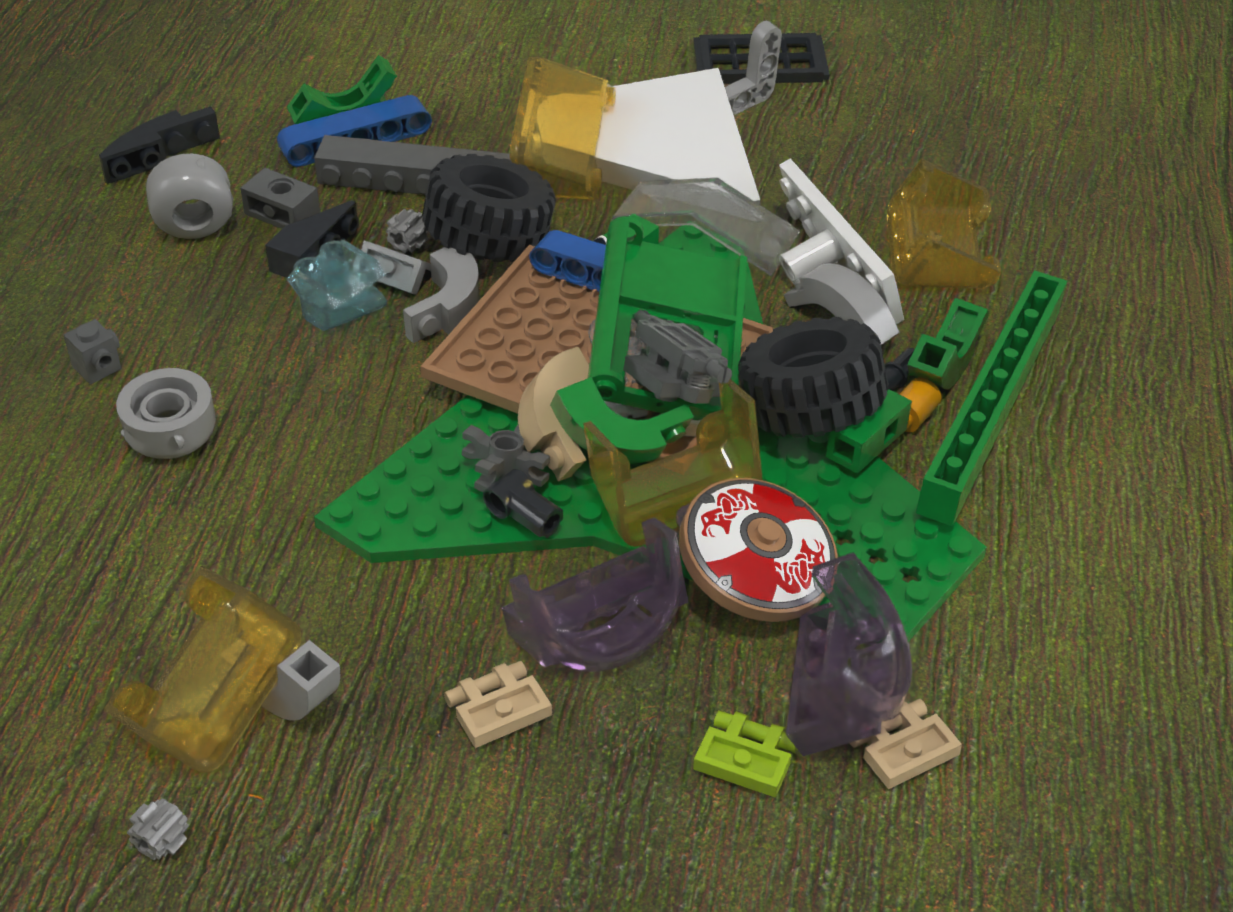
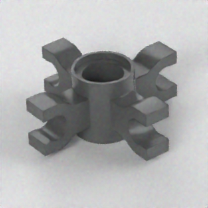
M519 424L514 431L501 430L493 433L490 437L481 429L472 425L463 432L462 438L471 442L462 449V456L469 459H481L475 465V471L481 473L480 478L474 483L475 489L482 492L513 469L524 472L532 483L539 487H542L549 480V473L541 470L549 464L550 456L540 452H527L524 446V439L520 435Z

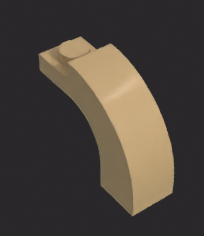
M579 347L557 354L544 365L523 392L518 409L520 435L524 439V446L527 452L541 449L542 453L549 455L550 462L547 466L552 469L558 481L571 477L586 461L580 447L562 428L550 406L557 390L585 380L588 377L589 364Z

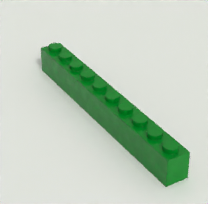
M1033 271L923 479L916 514L950 526L954 525L1059 314L1067 280Z

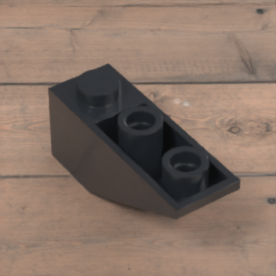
M350 200L287 225L265 245L269 272L303 284L359 228L356 201Z

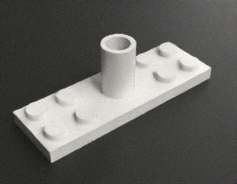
M791 159L781 163L779 167L783 178L779 182L789 199L786 207L794 220H801L805 232L810 237V239L779 256L781 265L791 282L794 284L800 277L822 264H835L837 262L839 265L858 273L875 288L888 306L896 324L903 321L904 315L894 273Z

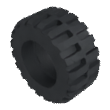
M459 154L453 155L450 159L445 158L441 160L431 170L422 220L430 235L435 240L439 239L441 245L448 249H456V252L462 255L471 253L475 259L480 260L485 258L492 259L493 262H502L503 260L514 262L529 245L536 246L549 232L556 198L549 182L546 179L543 180L542 176L536 171H530L525 165L512 163V160L505 158H494L492 155L477 156V154H467L466 156H461Z
M821 317L812 318L811 321L802 322V320L792 322V325L786 327H777L773 329V332L769 334L764 333L759 336L756 343L751 342L746 347L738 363V372L749 418L767 433L772 431L776 436L781 437L786 435H792L793 438H804L805 435L817 437L824 436L825 433L831 431L836 433L846 430L847 426L851 424L857 425L863 422L866 416H872L877 412L878 407L883 404L889 389L881 342L878 335L866 324H860L857 320L853 319L846 321L841 317H832L831 319H823Z

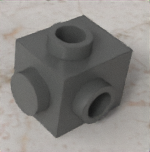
M96 319L63 334L72 367L90 385L121 369L117 349L120 347L119 340L110 328L106 330Z

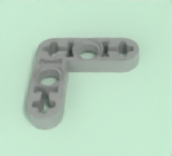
M762 21L752 32L746 77L725 87L733 116L767 100L774 91L782 32L770 21Z

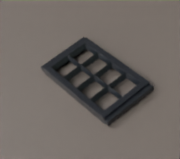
M782 33L780 45L782 53H779L778 63H784L785 69H777L775 83H811L829 80L830 74L822 36L816 35V33ZM711 34L693 37L696 70L714 69L713 64H732V70H719L723 84H732L745 78L747 69H740L739 64H748L749 53L737 54V48H750L752 34ZM788 47H807V52L789 53ZM730 48V54H712L711 49ZM810 62V68H791V63Z

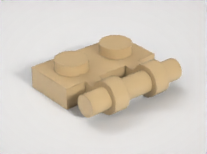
M522 661L509 666L505 663L492 668V673L475 680L471 677L457 683L458 687L444 692L446 703L450 708L464 702V704L456 707V716L475 748L552 716V704L533 675L517 681L527 676V671ZM499 688L498 690H495V691H493V692H491V693H488V694H486V695H484V696L482 695V694H485V693H487V692H490V691H492V690H494V689Z
M921 699L910 703L900 702L892 706L889 713L879 718L868 717L859 722V727L847 732V739L852 747L856 748L864 743L869 744V746L865 747L863 758L888 789L960 755L961 742L937 714L924 720L920 718L927 714V707ZM896 728L901 729V731L892 735L888 733Z

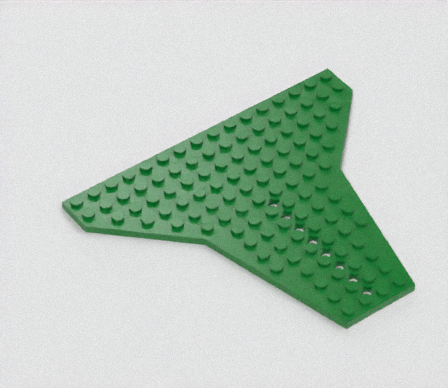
M692 219L686 221L657 244L725 260H736L740 255L746 256L743 244ZM747 261L743 318L763 324ZM743 391L737 400V414L734 420L718 425L684 475L648 462L619 463L609 461L591 454L581 446L579 447L586 461L571 477L558 481L552 469L546 466L541 471L549 473V480L542 487L534 484L533 486L536 492L563 509V520L560 522L557 531L549 538L537 536L510 516L505 519L496 517L487 508L483 499V492L474 488L475 481L481 476V473L475 471V465L481 459H469L462 456V449L471 442L462 438L463 432L470 425L481 429L489 437L501 430L514 431L518 425V413L470 395L465 396L314 516L316 528L370 563L594 546L694 581L686 569L679 546L680 525L693 499L702 490L719 481L734 478L763 480L781 486L807 502L824 520L836 545L838 567L830 590L816 608L799 618L900 652L984 559L987 549L983 543L956 521L953 526L916 514L920 491L878 456L859 473H855L826 457L829 432L825 433L824 436L814 437V435H805L804 438H793L792 435L781 437L776 436L772 431L769 433L763 431L749 418ZM538 449L530 453H542L541 449ZM721 469L725 473L717 472L716 474H712L711 470ZM837 539H846L852 544L845 542L839 545L837 544ZM878 557L883 559L884 562L877 561L873 564L870 562V558ZM913 576L917 578L918 581L911 580L907 583L903 581V577Z

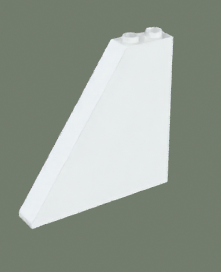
M719 68L534 100L536 113L530 114L533 132H540V135H535L538 154H545L547 166L749 223H760V197Z

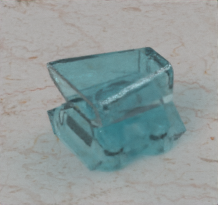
M344 239L341 241H329L323 244L320 248V254L316 257H306L298 260L294 264V271L287 277V281L300 297L303 317L322 331L382 309L387 305L383 294L372 285L385 276L378 260Z

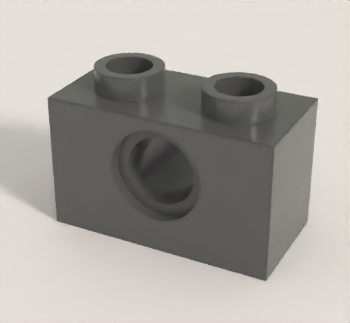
M268 168L262 169L240 188L244 213L281 229L320 213L317 187Z

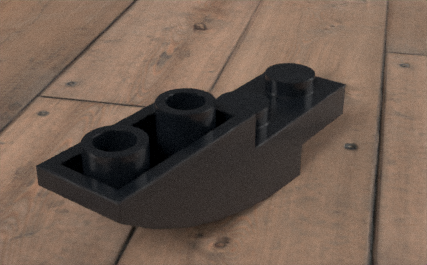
M211 106L183 116L177 110L149 120L125 133L99 154L106 184L152 170L161 161L165 160L166 156L220 139L216 112Z

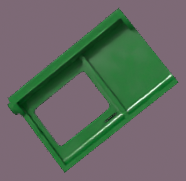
M628 216L615 218L608 227L587 378L592 377L604 401L659 413H665L688 404L694 416L693 420H704L706 423L719 425L733 421L737 414L738 363L741 356L747 256L740 255L736 260H725L642 241L644 228L637 219ZM629 227L636 233L632 237H627ZM646 310L652 316H657L660 319L670 320L674 323H684L721 348V355L728 360L727 367L732 371V377L728 381L726 397H712L710 403L704 404L690 403L678 397L677 401L667 402L657 399L653 392L626 387L624 380L625 371L623 368L625 357L628 353L631 320L634 319L637 311Z

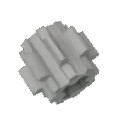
M403 209L387 222L389 228L386 230V233H388L386 238L395 250H402V253L407 251L412 253L416 248H420L428 241L429 238L426 234L429 231H427L422 220V213L414 212L413 209L408 211Z
M162 798L160 801L157 799L155 803L151 802L149 805L144 803L129 819L134 824L127 832L130 836V842L135 845L139 852L150 857L152 860L160 859L162 856L165 857L168 853L173 855L187 840L185 835H183L189 827L187 817L182 814L176 805L167 802L166 799Z

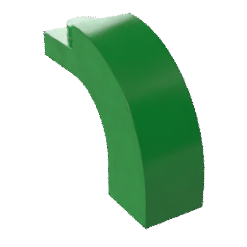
M378 55L359 82L352 88L340 93H324L304 83L288 104L287 109L294 123L299 124L386 101L384 93L392 87L397 75L389 61Z
M954 298L936 337L925 334L921 335L907 364L910 376L928 379L936 386L946 390L953 387L964 373L975 352L974 345L989 316L988 309Z
M592 377L557 390L550 404L560 425L574 442L591 454L619 463H641L659 458L667 443L674 442L687 433L686 428L694 418L688 404L646 420H632L622 417L607 406Z

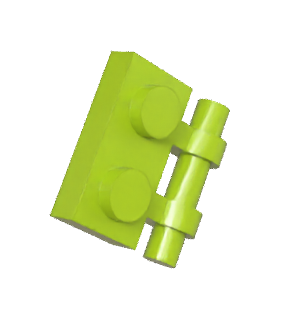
M718 710L713 726L726 730V732L709 726L694 758L693 769L776 798L791 762V754L779 749L796 753L800 737L786 733L785 727L773 723L771 727L750 721L749 715L737 711L732 715ZM743 736H744V737H747V738H750V739H753V740H756V741H759V742H762L763 744H760V743H758V742H755V741H752V740L743 738Z

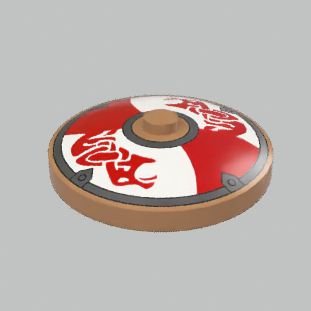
M734 478L714 483L702 490L693 499L680 525V552L690 576L712 600L738 615L768 622L787 621L801 617L821 603L835 580L838 555L829 528L820 515L807 502L793 492L776 484L751 478Z

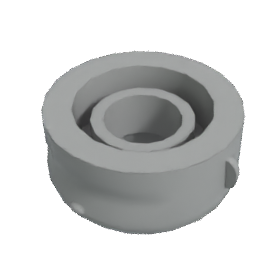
M193 153L179 154L161 161L153 168L147 178L146 196L150 215L155 224L171 236L184 239L206 237L218 231L232 216L233 197L230 190V181L227 172L214 159ZM191 199L199 200L196 203L191 204L182 203L183 201Z
M164 368L146 372L126 384L116 401L118 418L122 424L121 435L124 436L126 442L135 451L148 457L173 459L188 455L202 446L213 433L216 418L211 389L207 381L189 370Z

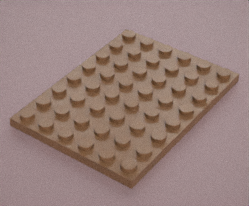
M529 245L420 366L421 377L518 413L520 400L526 387L554 356L566 350L579 347L588 364L590 363L599 292L596 289L591 290L586 286L582 287L566 282L564 279L560 280L555 276L551 277L538 272L532 266L529 259L530 252L535 246ZM743 318L741 356L751 342L756 343L759 336L764 333L769 334L775 328ZM634 319L631 320L627 355H640V350L647 348L642 339L636 335L638 324ZM625 371L624 380L626 387L650 391L647 387L637 384L636 379ZM740 376L738 385V397L743 391ZM648 410V415L645 417L633 419L632 415H629L628 419L646 420L663 413ZM707 423L705 437L683 436L674 442L667 443L659 458L646 462L684 475L719 424Z

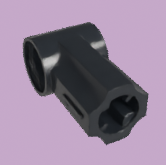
M511 470L483 491L484 502L492 514L500 519L510 516L539 537L549 538L557 531L560 522L563 520V509L536 492L532 481L521 470Z

